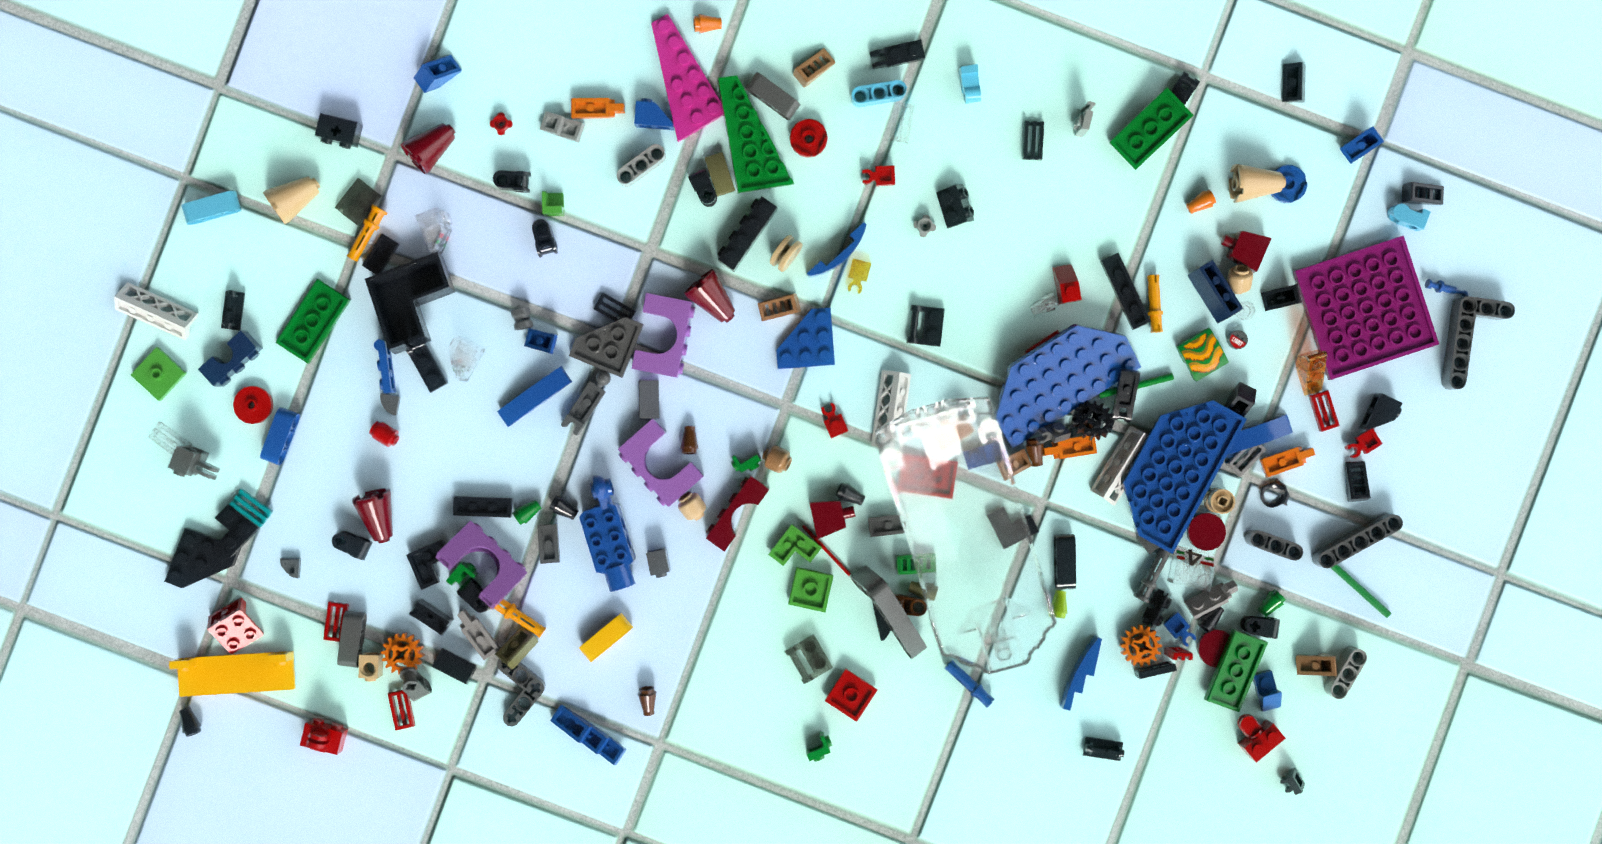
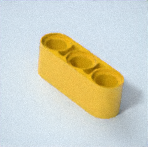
M621 612L583 643L579 649L592 662L634 627Z

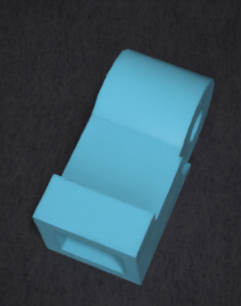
M978 64L960 67L958 72L965 104L980 102L981 89L978 77Z
M1398 204L1389 208L1387 215L1389 220L1414 231L1424 230L1431 211L1422 209L1416 212L1405 204Z

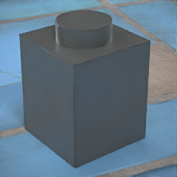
M667 548L646 553L650 575H656V578L667 576V572L671 571Z

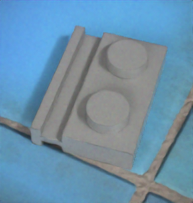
M1088 101L1081 108L1080 112L1083 113L1075 119L1073 129L1076 130L1074 136L1083 137L1089 131L1094 113L1091 109L1095 106V102Z

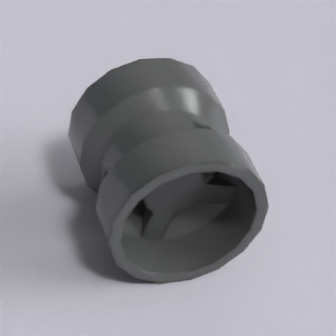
M529 307L511 311V316L515 321V331L534 327L533 321L529 317L531 314Z

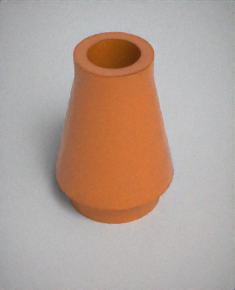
M702 14L694 16V32H699L700 34L722 29L721 17L717 18Z
M1210 189L1207 191L1203 190L1187 203L1186 207L1189 213L1193 214L1194 212L1213 207L1216 199Z

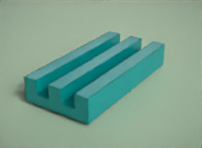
M240 489L238 495L229 503V505L259 527H262L273 513L271 509L244 489ZM241 497H246L248 500H250L252 503H254L256 506H258L260 509L266 512V515H263L261 512H259L256 508L247 503ZM238 502L241 503L243 506H245L247 509H249L251 512H253L255 515H257V516H258L259 518H261L262 520L260 521L258 518H256L254 515H252L250 512H248L246 509H244L242 506H240V505L238 504Z

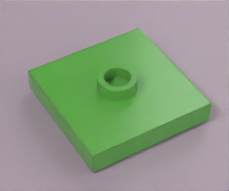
M156 347L132 372L131 376L154 398L162 401L187 372L160 347Z
M796 566L788 605L826 613L834 575Z

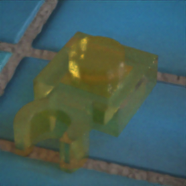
M853 258L848 278L853 279V282L848 285V292L851 291V287L854 285L859 288L858 294L862 292L861 281L867 282L871 263Z

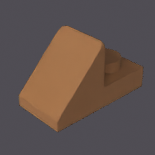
M1025 449L997 460L1005 480L1032 466Z
M1327 653L1296 655L1297 675L1337 676L1335 656Z

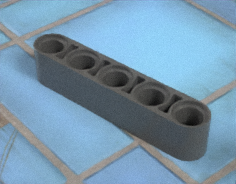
M1383 514L1315 551L1312 555V561L1318 567L1331 568L1399 531L1403 526V520L1395 514ZM1390 518L1393 519V525L1391 527H1389L1388 521ZM1375 527L1377 533L1375 536H1372L1371 531ZM1359 536L1360 543L1355 545V538ZM1342 545L1343 552L1339 555L1338 548ZM1325 554L1327 560L1322 564L1321 557Z

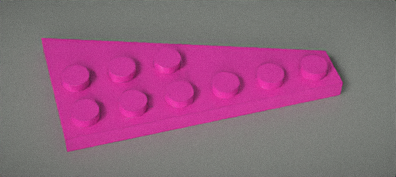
M666 14L651 24L676 137L679 143L724 115L721 101L670 16Z

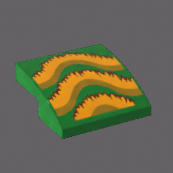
M1209 327L1176 346L1182 362L1187 365L1192 379L1196 382L1229 363L1220 343Z

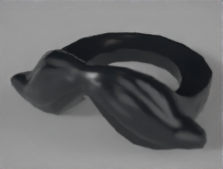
M1278 478L1275 479V482L1265 485L1260 493L1261 501L1270 508L1278 507L1282 504L1287 506L1290 497L1286 485L1279 481ZM1269 488L1285 491L1274 503H1268L1264 499V493Z

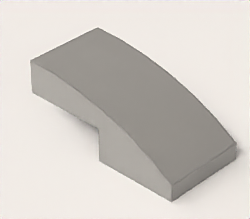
M545 111L540 130L579 143L585 124Z

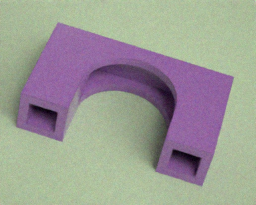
M646 293L643 313L670 319L676 327L677 339L674 346L665 353L655 354L635 350L631 369L678 378L679 374H683L684 363H681L682 357L686 356L688 345L685 344L686 337H690L692 326L689 325L690 318H694L695 307L692 306V302Z
M651 419L618 448L620 451L618 455L625 463L629 462L633 466L631 470L637 477L641 476L646 481L644 485L650 492L653 490L658 495L656 497L663 506L667 505L669 507L702 479L704 475L693 462H690L678 474L669 479L658 478L648 470L646 465L647 452L652 445L666 434L657 421Z
M470 520L437 553L436 558L447 569L451 570L469 553L483 552L489 555L496 563L497 575L480 593L479 598L493 610L526 576V568L520 562H515L506 549L502 550L492 536H487L479 524L473 523Z

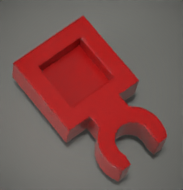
M895 165L875 166V172L869 169L862 170V174L870 176L868 180L862 181L864 185L876 181V187L895 186Z
M830 403L832 407L831 412H826L824 407H821V411L828 417L823 422L832 439L848 432V428L842 415H835L836 407L833 403Z
M1370 429L1354 437L1357 443L1347 444L1344 448L1349 450L1353 447L1355 451L1350 455V458H1357L1361 451L1364 454H1368L1383 443L1375 430Z

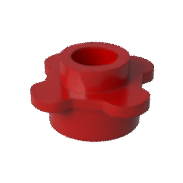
M500 112L490 121V126L497 130L498 135L502 136L508 128L513 126V122L508 120L503 112Z

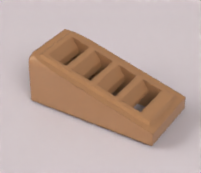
M823 48L794 69L793 75L805 88L836 62L826 49ZM819 57H822L827 64L824 65V63L819 59ZM814 61L818 64L820 69H818L817 66L813 63ZM808 66H809V67L811 68V70L814 72L813 74H812V73L810 72V70L807 68Z
M796 293L757 303L762 322L801 312ZM788 299H791L793 310L790 309ZM780 301L784 302L786 312H783ZM773 303H776L778 314H775ZM765 305L769 306L770 316L767 315Z

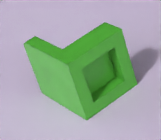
M542 191V214L544 216H565L564 194Z

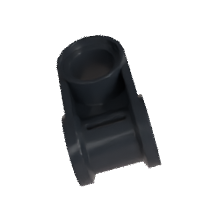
M703 168L689 175L688 179L701 203L705 207H713L717 202V195L706 169ZM708 193L711 196V200H708L705 194Z
M499 170L494 173L493 182L500 190L530 193L528 185L531 173ZM501 176L507 177V182L504 185L498 184V179Z
M543 219L536 220L532 225V231L539 258L545 254H558V247L551 225ZM544 223L546 231L540 234L537 228L540 224Z
M341 531L332 537L334 548L359 560H365L373 543L371 540L349 531ZM344 536L346 543L341 544L342 540L339 538Z
M472 577L456 591L476 612L483 613L490 610L486 603H484V607L480 606L482 600L479 598V595L484 589Z
M1246 615L1241 619L1240 627L1243 631L1252 635L1278 639L1280 619Z

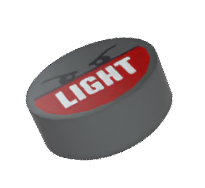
M1236 330L1228 335L1227 343L1232 349H1242L1247 345L1248 337L1245 332Z

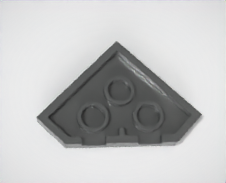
M624 317L577 337L569 356L623 378L644 324Z

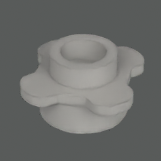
M923 215L922 219L915 221L913 224L914 228L920 232L919 235L921 237H926L929 232L936 230V225L933 224L929 215Z

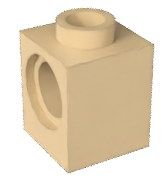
M363 652L360 654L358 678H365L364 681L373 682L383 676V661L381 660L383 659V654L380 652ZM368 663L374 665V672L368 670Z

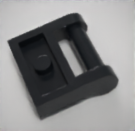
M910 305L912 313L909 337H907L906 343L941 347L945 309ZM919 312L924 313L922 339L916 338Z

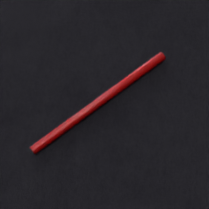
M803 525L802 528L814 539V541L817 544H819L822 547V549L834 560V562L848 576H850L851 573L845 568V566L824 546V544L819 539H817V537L805 525Z

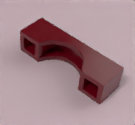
M752 475L750 478L745 477L739 485L742 488L738 494L733 493L728 500L731 504L727 510L723 508L717 515L719 521L716 525L712 523L705 532L708 534L706 539L724 552L736 537L732 528V516L735 510L745 504L759 505L770 490V488Z

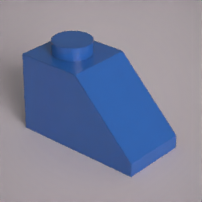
M449 55L422 64L413 78L423 92L427 93L443 86L458 75L462 69L454 58Z
M642 98L641 101H636L634 120L636 128L674 130L673 122L655 102H652V99Z

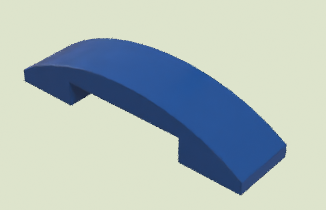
M863 222L850 234L849 238L853 243L827 266L820 261L807 272V276L811 278L823 275L846 261L859 245L867 224Z
M1285 414L1241 430L1228 454L1255 447L1293 433L1288 415Z

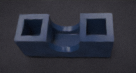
M240 330L227 342L233 352L232 359L228 363H224L220 357L212 356L198 368L212 386H226L235 373L238 374L245 369L247 362L255 360L260 355L259 352L263 348L248 331Z

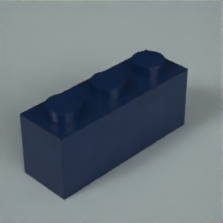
M1214 260L1187 275L1217 324L1244 309Z

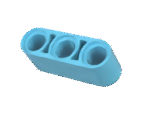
M901 80L858 86L852 91L851 102L856 107L897 102L904 98L907 87ZM900 87L903 93L896 95L892 89ZM881 90L884 96L877 98L873 92ZM862 93L865 99L858 101L855 99V95Z
M236 191L222 192L181 205L187 225L199 224L241 211Z

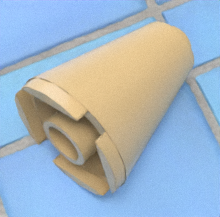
M1234 164L1230 170V173H1233V178H1229V195L1231 199H1234V203L1281 192L1286 185V178L1281 172L1242 164Z
M307 176L267 189L263 194L286 225L320 193L318 190L320 185L315 178L311 179Z

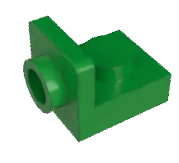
M464 561L459 564L446 582L451 586L456 582L460 584L466 577L465 572L472 578H475L479 573L472 563Z

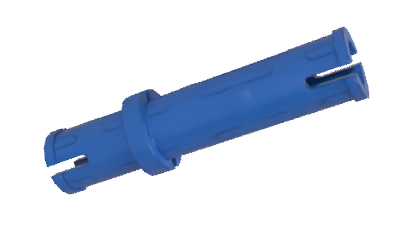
M953 660L949 661L944 667L970 692L972 697L975 696L986 708L993 703L992 701L995 699L983 689V686L975 682Z

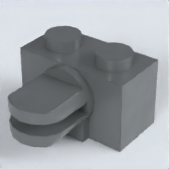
M192 445L176 446L167 467L174 470L173 473L181 477L199 474L212 480L217 478V475L212 472L219 473L220 471L219 467L206 462L209 452Z

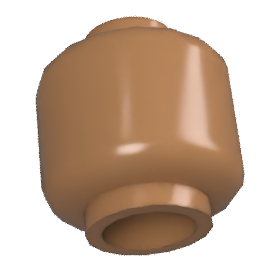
M777 445L772 446L770 449L767 448L762 457L765 460V467L776 473L786 472L792 462L790 452Z

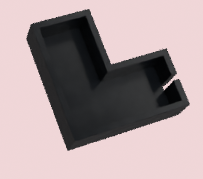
M438 252L365 278L387 348L395 355L412 349L411 345L417 347L432 341L420 306L456 292L444 257Z

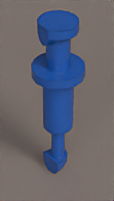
M1427 279L1425 282V288H1435L1436 293L1443 291L1451 294L1459 293L1463 297L1468 296L1467 291H1461L1455 286L1444 284L1442 280L1435 283L1431 279Z

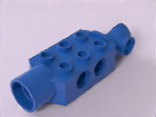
M593 475V483H590V488L595 501L599 500L600 505L587 509L579 516L595 570L597 573L605 575L609 591L613 592L636 584L630 564L636 557L620 505L612 502L611 496L614 495V489L610 478L604 479L601 476Z

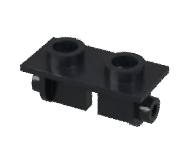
M225 291L222 329L241 330L245 299L244 292Z
M1159 588L1157 591H1154L1149 603L1154 605L1155 608L1152 609L1147 606L1141 617L1143 619L1141 623L1147 626L1152 623L1151 628L1153 629L1156 626L1159 627L1164 619V616H1162L1164 609L1168 610L1171 605V594L1167 593L1164 596L1165 591Z
M1085 736L1083 756L1121 761L1125 750L1122 749L1123 742Z

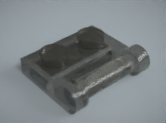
M814 634L784 651L791 658L801 675L803 684L810 682L833 668ZM796 651H802L813 672L808 674Z

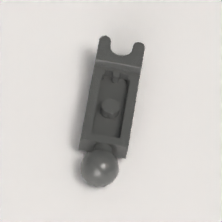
M598 372L595 384L589 381L569 414L561 423L562 427H567L573 422L575 424L573 434L578 436L606 393L602 387L608 385L611 381V376L608 372Z

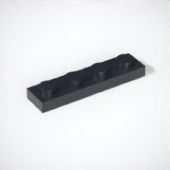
M1119 252L1101 260L1100 263L1131 329L1134 330L1151 322Z

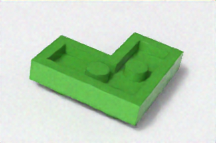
M791 524L768 555L784 566L796 551L811 563L822 547Z

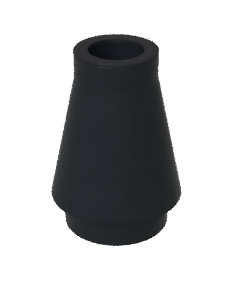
M841 483L835 494L841 501L860 506L865 500V495L848 483Z
M557 495L549 506L552 513L574 520L579 511L564 497Z
M1220 606L1199 617L1198 626L1208 633L1215 630L1224 609Z
M186 707L179 711L182 733H185L186 737L196 735L202 731V725L191 707Z

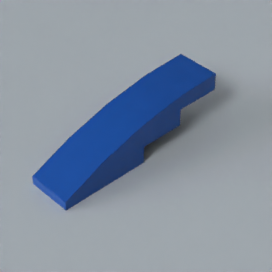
M560 366L497 412L507 427H510L572 383V380L563 367Z
M1094 635L1071 671L1060 703V707L1064 710L1071 711L1075 692L1083 693L1086 675L1094 676L1102 642V638Z
M563 705L559 706L550 720L575 741L584 744L595 754H600L613 765L618 764L627 750L598 727Z

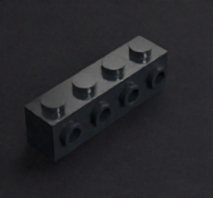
M763 196L759 200L756 198L750 206L752 210L749 215L745 214L739 222L741 226L738 231L734 230L728 238L730 240L729 244L726 247L723 245L717 254L719 256L718 262L733 272L739 267L778 210L776 205Z

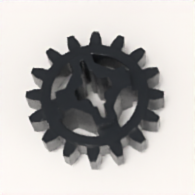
M1095 400L1093 404L1086 401L1085 406L1080 403L1079 407L1075 408L1071 419L1074 421L1072 427L1077 428V434L1083 433L1082 438L1089 436L1090 441H1092L1093 437L1100 440L1101 435L1106 438L1108 433H1111L1115 420H1112L1114 414L1109 413V407L1103 408L1104 403L1097 405Z

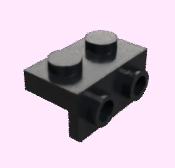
M963 184L953 185L936 192L947 229L974 221V210L969 204L968 190Z

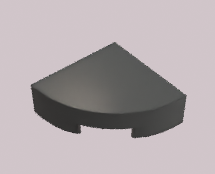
M380 393V401L383 408L388 413L398 416L401 397Z
M280 558L281 567L293 578H300L301 559Z

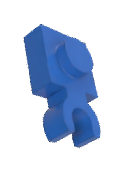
M1177 611L1162 623L1175 639L1180 636V641L1184 646H1189L1186 643L1188 636L1196 640V636L1193 633L1187 632L1190 625Z

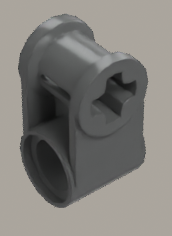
M406 667L400 671L399 676L403 680L402 690L413 702L432 693L430 683L416 668Z

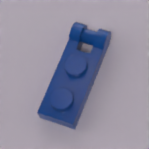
M378 339L374 342V348L379 353L377 367L381 371L382 377L379 380L380 388L383 390V393H396L391 351L388 350L385 340Z

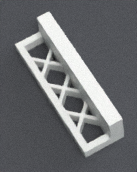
M129 282L114 296L115 310L183 340L190 336V326L198 318V313ZM131 290L137 293V296L129 297L125 294ZM151 299L155 303L145 304L142 300ZM169 307L172 311L163 312L160 308ZM187 315L189 318L187 321L179 319L178 316Z
M882 370L871 446L901 450L911 374ZM888 375H893L892 384L888 386L887 377ZM888 394L890 396V402L886 405L884 403V398ZM886 413L887 421L883 424L881 418ZM882 432L885 435L884 444L878 443L879 434Z
M1130 426L1090 491L1115 506L1124 492L1123 480L1121 481L1123 474L1126 477L1132 466V460L1137 457L1148 435ZM1113 490H1115L1113 497L1109 498Z

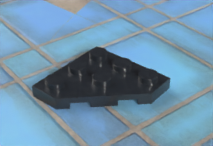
M186 527L164 582L179 588H186L235 566L240 550L230 558L215 545L220 539Z

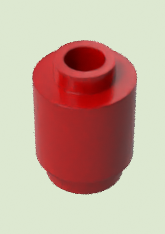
M376 421L369 431L373 439L387 447L395 446L400 438L398 436L399 431L384 422Z

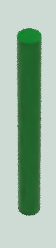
M1173 373L1140 380L1138 389L1174 380ZM1117 387L1109 388L1099 393V398L1115 395Z
M1338 564L1331 567L1337 575L1384 617L1388 618L1392 614Z

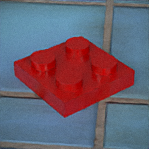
M845 668L825 698V702L857 722L878 689Z

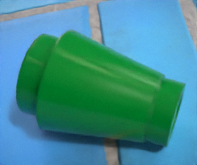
M535 499L515 508L512 514L518 523L522 525L524 523L527 524L542 508Z
M1274 589L1272 592L1269 591L1257 610L1267 617L1283 606L1286 599Z

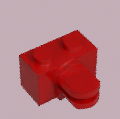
M1243 714L1237 720L1239 729L1246 736L1237 744L1256 763L1286 739L1275 724L1267 719L1260 724L1252 715Z
M313 718L305 723L299 746L338 755L343 751L348 729L343 728V725L339 723L328 724L324 723L323 719Z

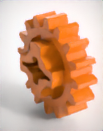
M1138 624L1137 629L1132 625L1130 632L1124 631L1126 637H1120L1124 642L1120 643L1119 646L1124 648L1120 653L1126 655V661L1131 660V664L1134 666L1138 662L1140 667H1143L1144 662L1147 665H1151V659L1157 661L1155 655H1161L1158 648L1162 647V644L1157 642L1161 638L1155 636L1157 632L1154 629L1150 631V627L1147 625L1143 629V626ZM1150 638L1152 640V646L1149 643ZM1134 643L1144 644L1147 648L1137 647ZM1129 645H1131L1132 647L1131 653L1129 651Z
M404 632L402 636L399 633L395 634V639L392 636L389 637V643L383 644L386 650L381 651V654L385 655L381 660L387 661L385 668L391 666V673L398 670V674L406 667L418 669L417 665L422 664L419 658L425 656L424 653H420L424 646H418L421 640L414 641V635L412 634L407 637V632ZM399 641H405V642H407V643H409V644H408V645H405V644H402V642H399ZM408 649L403 657L398 658L403 650ZM396 663H403L406 666H400Z

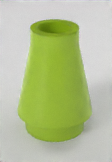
M1055 590L1049 609L1050 617L1065 619L1066 614H1068L1066 591Z

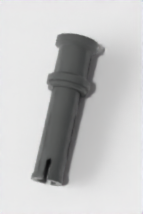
M1160 548L1146 577L1140 580L1141 585L1138 591L1133 594L1135 598L1149 604V597L1153 589L1157 588L1156 581L1171 553ZM1162 558V560H1161V562H1160V564H1159V566H1158L1156 572H1154L1155 569H1156V567H1157V565H1158V563H1159V561H1160V559Z

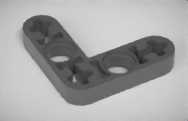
M498 659V669L523 689L503 715L504 723L507 726L513 727L522 720L543 694L546 685L539 676L521 662L517 665L518 668L511 674L510 671L512 669L508 666L506 668L503 667L504 662ZM517 671H525L527 674L526 679L519 680L516 676ZM532 683L535 685L539 683L541 691L536 690L532 696L528 694L534 688ZM520 698H528L529 706L522 707L519 704ZM518 709L519 712L515 716L516 721H509L510 716L508 715V713L513 714L514 711Z

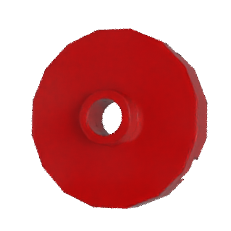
M805 119L799 121L791 129L790 144L798 155L806 158L816 157L826 148L828 141L827 131L823 124L817 120ZM811 136L812 141L807 142L805 137Z
M248 386L241 389L234 397L233 409L241 421L249 424H258L264 422L271 415L274 404L271 395L265 389L257 386ZM251 402H254V408L250 407Z

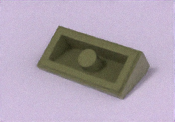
M521 626L495 655L513 670L534 648L538 640L531 632Z

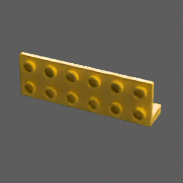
M293 651L185 657L169 661V669H177L180 697L293 690L296 688Z

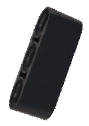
M1074 534L1054 535V585L1056 590L1076 589V539Z

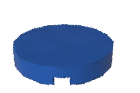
M1284 165L1274 170L1281 172L1286 178L1285 188L1281 192L1271 194L1276 201L1292 203L1299 200L1305 194L1308 187L1306 175L1299 167Z

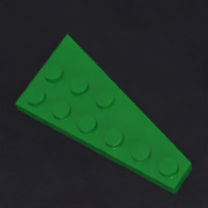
M738 76L718 78L737 194L794 185L771 138L757 116L755 108H753L749 101L748 95Z

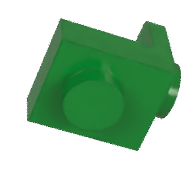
M756 454L741 464L736 455H733L731 464L736 472L740 470L742 473L747 469L751 472L760 466L758 462L761 459Z
M820 732L823 744L806 750L809 761H820L825 758L824 755L831 753L830 747L833 745L829 735L825 736L824 732Z

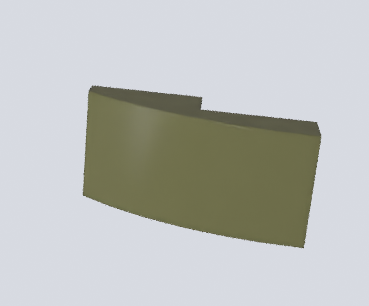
M723 152L705 157L717 197L734 192L735 188Z

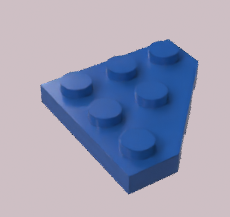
M818 308L809 311L776 350L778 369L835 365L831 308Z

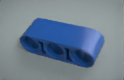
M283 407L277 410L263 445L260 459L279 466L283 463L300 419L299 413Z

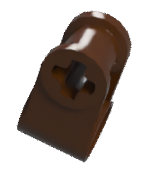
M894 594L907 615L922 616L926 613L927 604L922 598ZM921 602L924 605L923 609L915 611L913 609L914 603Z

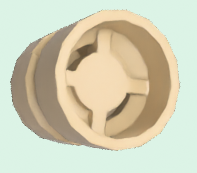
M1220 488L1208 490L1203 498L1206 509L1219 514L1231 512L1236 503L1233 493Z

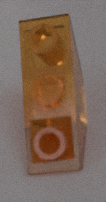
M1313 350L1297 355L1296 370L1304 396L1316 394L1323 389L1327 360L1326 351Z

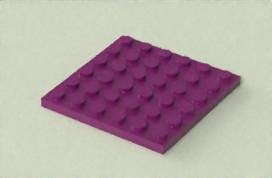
M1404 235L1293 271L1328 380H1333L1439 345Z

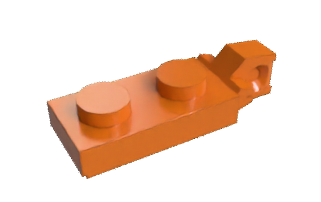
M571 98L572 119L615 118V114L625 113L624 103H615V99Z
M1082 436L1069 438L1057 443L1051 442L1052 447L1043 448V456L1053 455L1054 459H1065L1097 453L1095 437L1090 441L1089 436L1082 438Z
M1299 446L1259 460L1265 477H1271L1303 466L1304 463H1307L1306 458L1316 454L1314 448L1310 447L1302 450V447Z

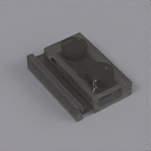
M357 178L334 208L359 226L372 209L371 205H375L382 195L360 178Z

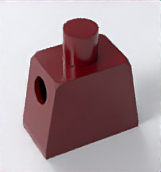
M1239 231L1234 237L1225 234L1220 245L1229 248L1226 255L1227 259L1237 265H1245L1255 273L1260 267L1272 238Z
M840 500L809 502L817 539L846 528L845 519L856 517L854 507L842 508Z

